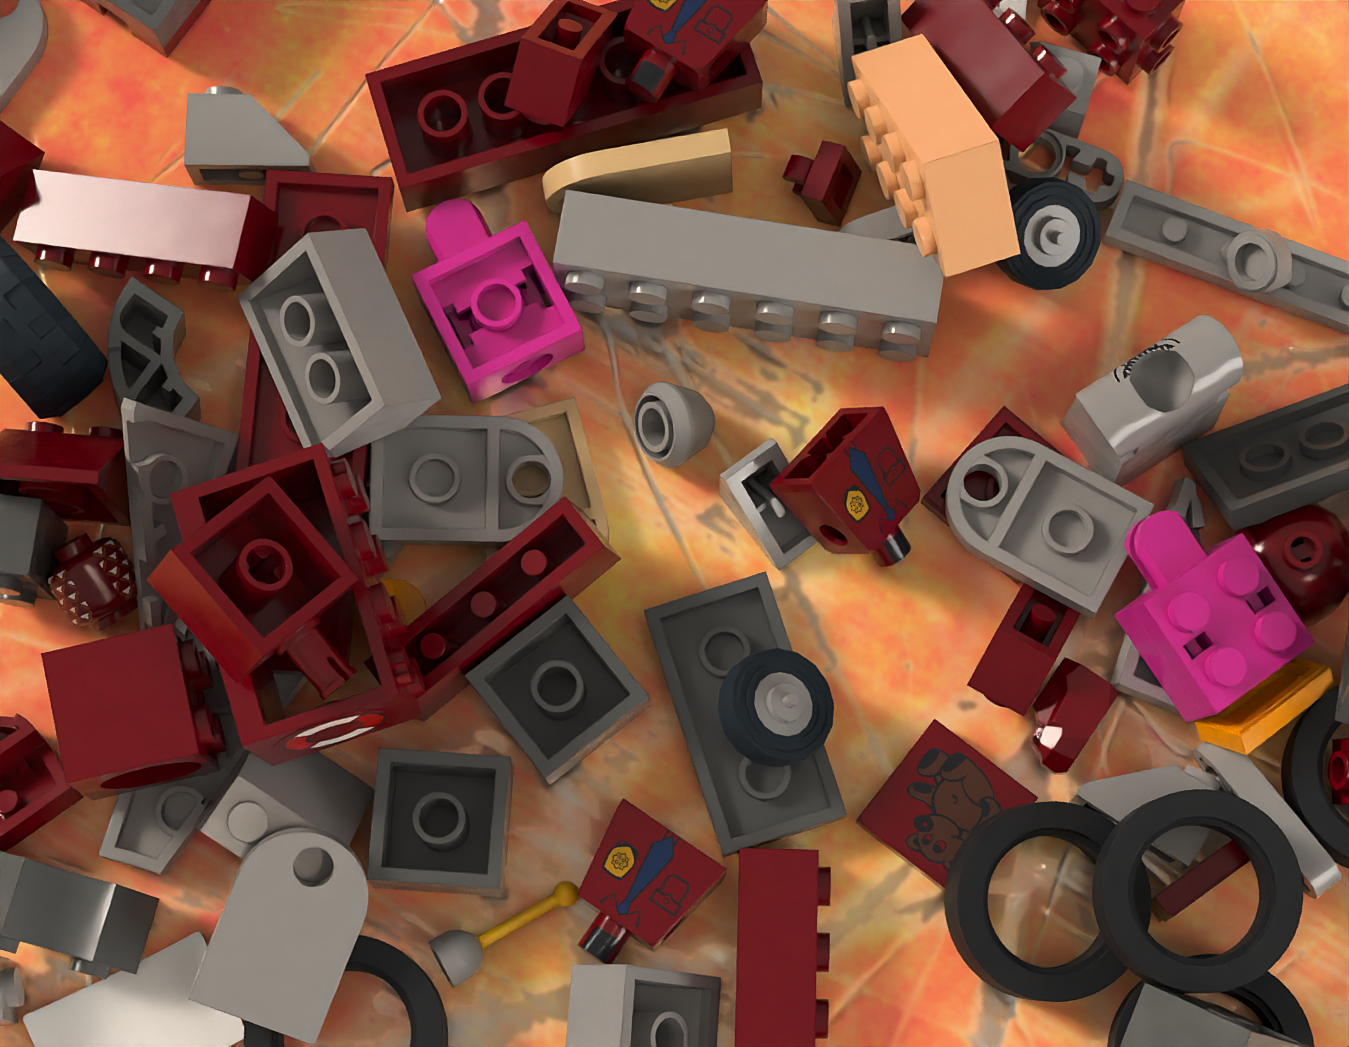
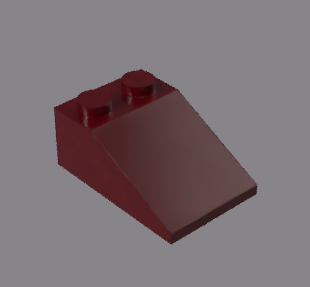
M38 421L27 422L25 430L5 428L0 432V494L42 499L62 521L131 526L123 430L95 426L88 429V435L64 433V428L60 425Z

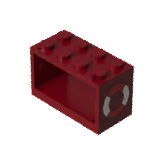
M323 443L170 493L183 540L269 475L295 505L324 495L343 560L359 578L351 589L355 596L381 687L342 700L326 702L315 709L286 718L269 658L237 684L219 664L242 747L272 766L422 717L417 697L426 694L419 665L414 657L408 659L398 637L408 632L402 608L395 595L389 596L386 586L381 581L379 575L389 571L383 546L377 534H370L366 522L362 519L361 513L370 511V503L364 489V484L359 474H352L345 458L337 460Z

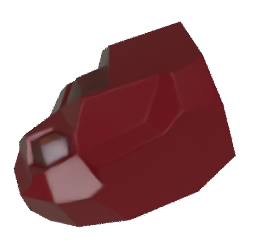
M1064 657L1032 705L1037 726L1030 744L1040 760V766L1054 775H1065L1119 694L1111 683L1084 665Z

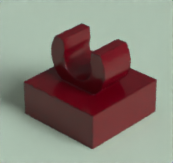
M822 140L815 160L800 155H791L782 177L786 181L795 183L792 189L793 193L802 198L818 222L840 227L862 171L845 145Z

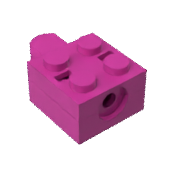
M454 198L442 201L432 209L426 219V237L438 263L411 275L417 296L473 405L585 350L582 328L526 220L492 235L479 209L466 199ZM546 294L551 305L546 306L541 295ZM457 337H459V339H460V341H461V343H462V345H463L464 348H462V346H461L459 340L457 339Z
M1160 511L1137 521L1128 531L1124 546L1151 589L1115 613L1114 616L1186 723L1218 714L1315 643V640L1243 533L1204 550L1183 517L1176 511Z

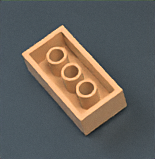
M916 35L851 56L856 80L847 82V88L857 118L864 117L868 134L859 137L865 164L870 173L877 171L885 198L887 200L894 198L896 209L904 228L912 227L922 257L925 258L932 255L945 277H949L1021 254L999 139L924 35Z

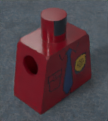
M635 0L624 26L625 48L640 60L625 80V84L633 93L650 103H657L672 79L694 92L700 93L704 91L762 31L767 23L768 0Z
M883 406L840 408L774 479L770 487L825 550L832 554L871 553L880 567H888L901 561L911 550V545L898 524L919 502L921 490Z
M623 798L613 815L577 893L578 899L598 913L577 946L602 964H612L630 937L654 952L722 883L726 877L727 869Z

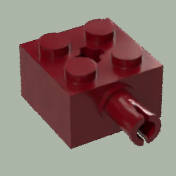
M270 475L172 548L147 578V581L236 684L274 653L279 657L286 654L320 693L319 696L323 700L328 698L358 672L348 664L318 629L317 625L321 622L319 617L332 608L359 578Z

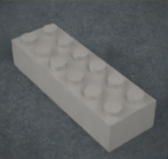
M567 189L553 257L555 278L569 305L575 310L588 313H602L605 311V307L630 310L629 314L631 317L651 323L665 322L667 316L692 320L691 324L695 328L716 333L727 332L729 326L754 330L756 337L771 342H789L791 336L814 339L818 347L834 352H850L854 346L879 350V356L897 362H912L916 360V356L928 357L937 324L944 274L933 256L923 258L917 244Z

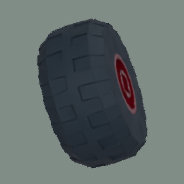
M0 236V374L39 419L61 417L85 399L104 381L103 377L109 361L50 289L4 238Z

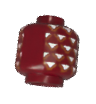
M85 532L53 552L59 564L49 571L47 587L73 625L79 627L92 625L95 631L99 632L121 620L138 607L135 566L120 542L115 538L104 537L92 542Z

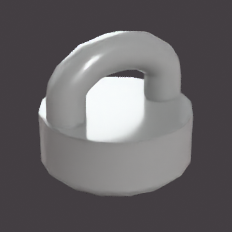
M1270 229L1248 230L1237 235L1230 243L1226 255V268L1231 281L1239 289L1247 293L1270 292L1289 284L1292 279L1291 251L1287 242L1279 233Z

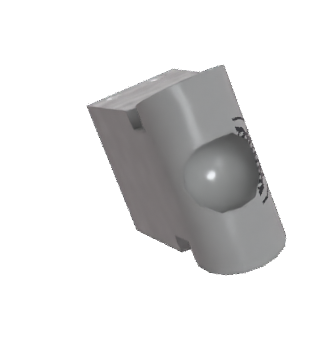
M1201 314L1076 393L1077 398H1075L1060 423L1093 471L1123 487L1179 451L1182 444L1195 440L1214 428L1229 397L1227 389L1237 384L1243 375V360L1239 347L1231 333L1221 322L1211 316Z

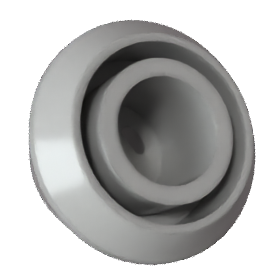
M656 382L644 391L636 404L633 418L635 436L641 450L648 458L661 467L675 468L685 463L708 445L715 428V415L711 405L699 392L668 382Z

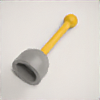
M562 881L557 884L552 895L477 937L462 930H449L428 941L437 962L451 986L454 988L476 974L482 963L484 947L559 905L563 907L574 905L578 901L577 893L579 889L571 881Z

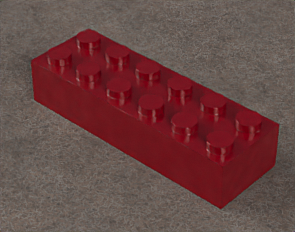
M617 0L600 5L599 7L618 13L616 24L582 104L564 127L555 124L542 125L532 122L522 112L504 106L521 37L531 26L367 73L365 77L407 213L441 203L442 201L546 172L558 163L578 155L648 142L762 108L763 81L751 45L749 43L704 91L700 93L694 92L672 79L657 103H650L633 93L625 84V80L640 60L625 48L624 26L635 0Z

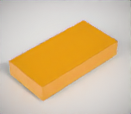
M1297 657L1293 658L1218 714L1196 720L1195 725L1200 740L1248 755L1336 686L1330 667Z

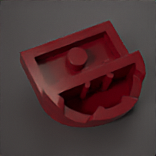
M17 713L15 717L0 716V851L6 852L84 798L80 792L66 784L62 761L54 748L26 718Z

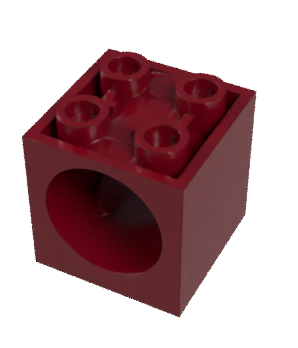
M173 623L41 653L65 782L70 787L94 801L220 771L216 753L226 751V741L218 713L211 714L205 699L204 690L213 688V677L208 656L205 650L198 651L195 640H188Z

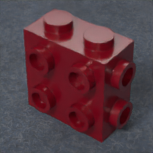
M1038 0L1037 6L1041 9V15L1045 22L1055 32L1062 36L1070 34L1087 49V54L1102 58L1099 70L1108 76L1117 75L1128 85L1142 70L1148 75L1153 74L1174 50V46L1170 43L1183 27V23L1178 18L1185 0Z

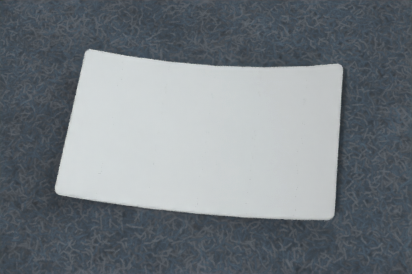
M195 932L141 960L137 974L119 971L107 977L106 980H100L23 1017V1022L35 1047H229L244 1039V1024L238 1017L188 1000L189 992L208 947L201 932Z

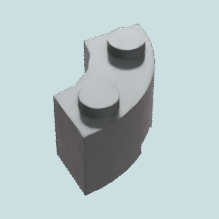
M132 276L115 304L108 331L109 371L120 415L123 398H128L199 421L201 419L200 397L182 380L176 366V355L186 336L184 311Z
M0 851V950L16 954L19 943L22 942L71 956L68 969L106 980L110 968L137 974L160 899L118 884Z

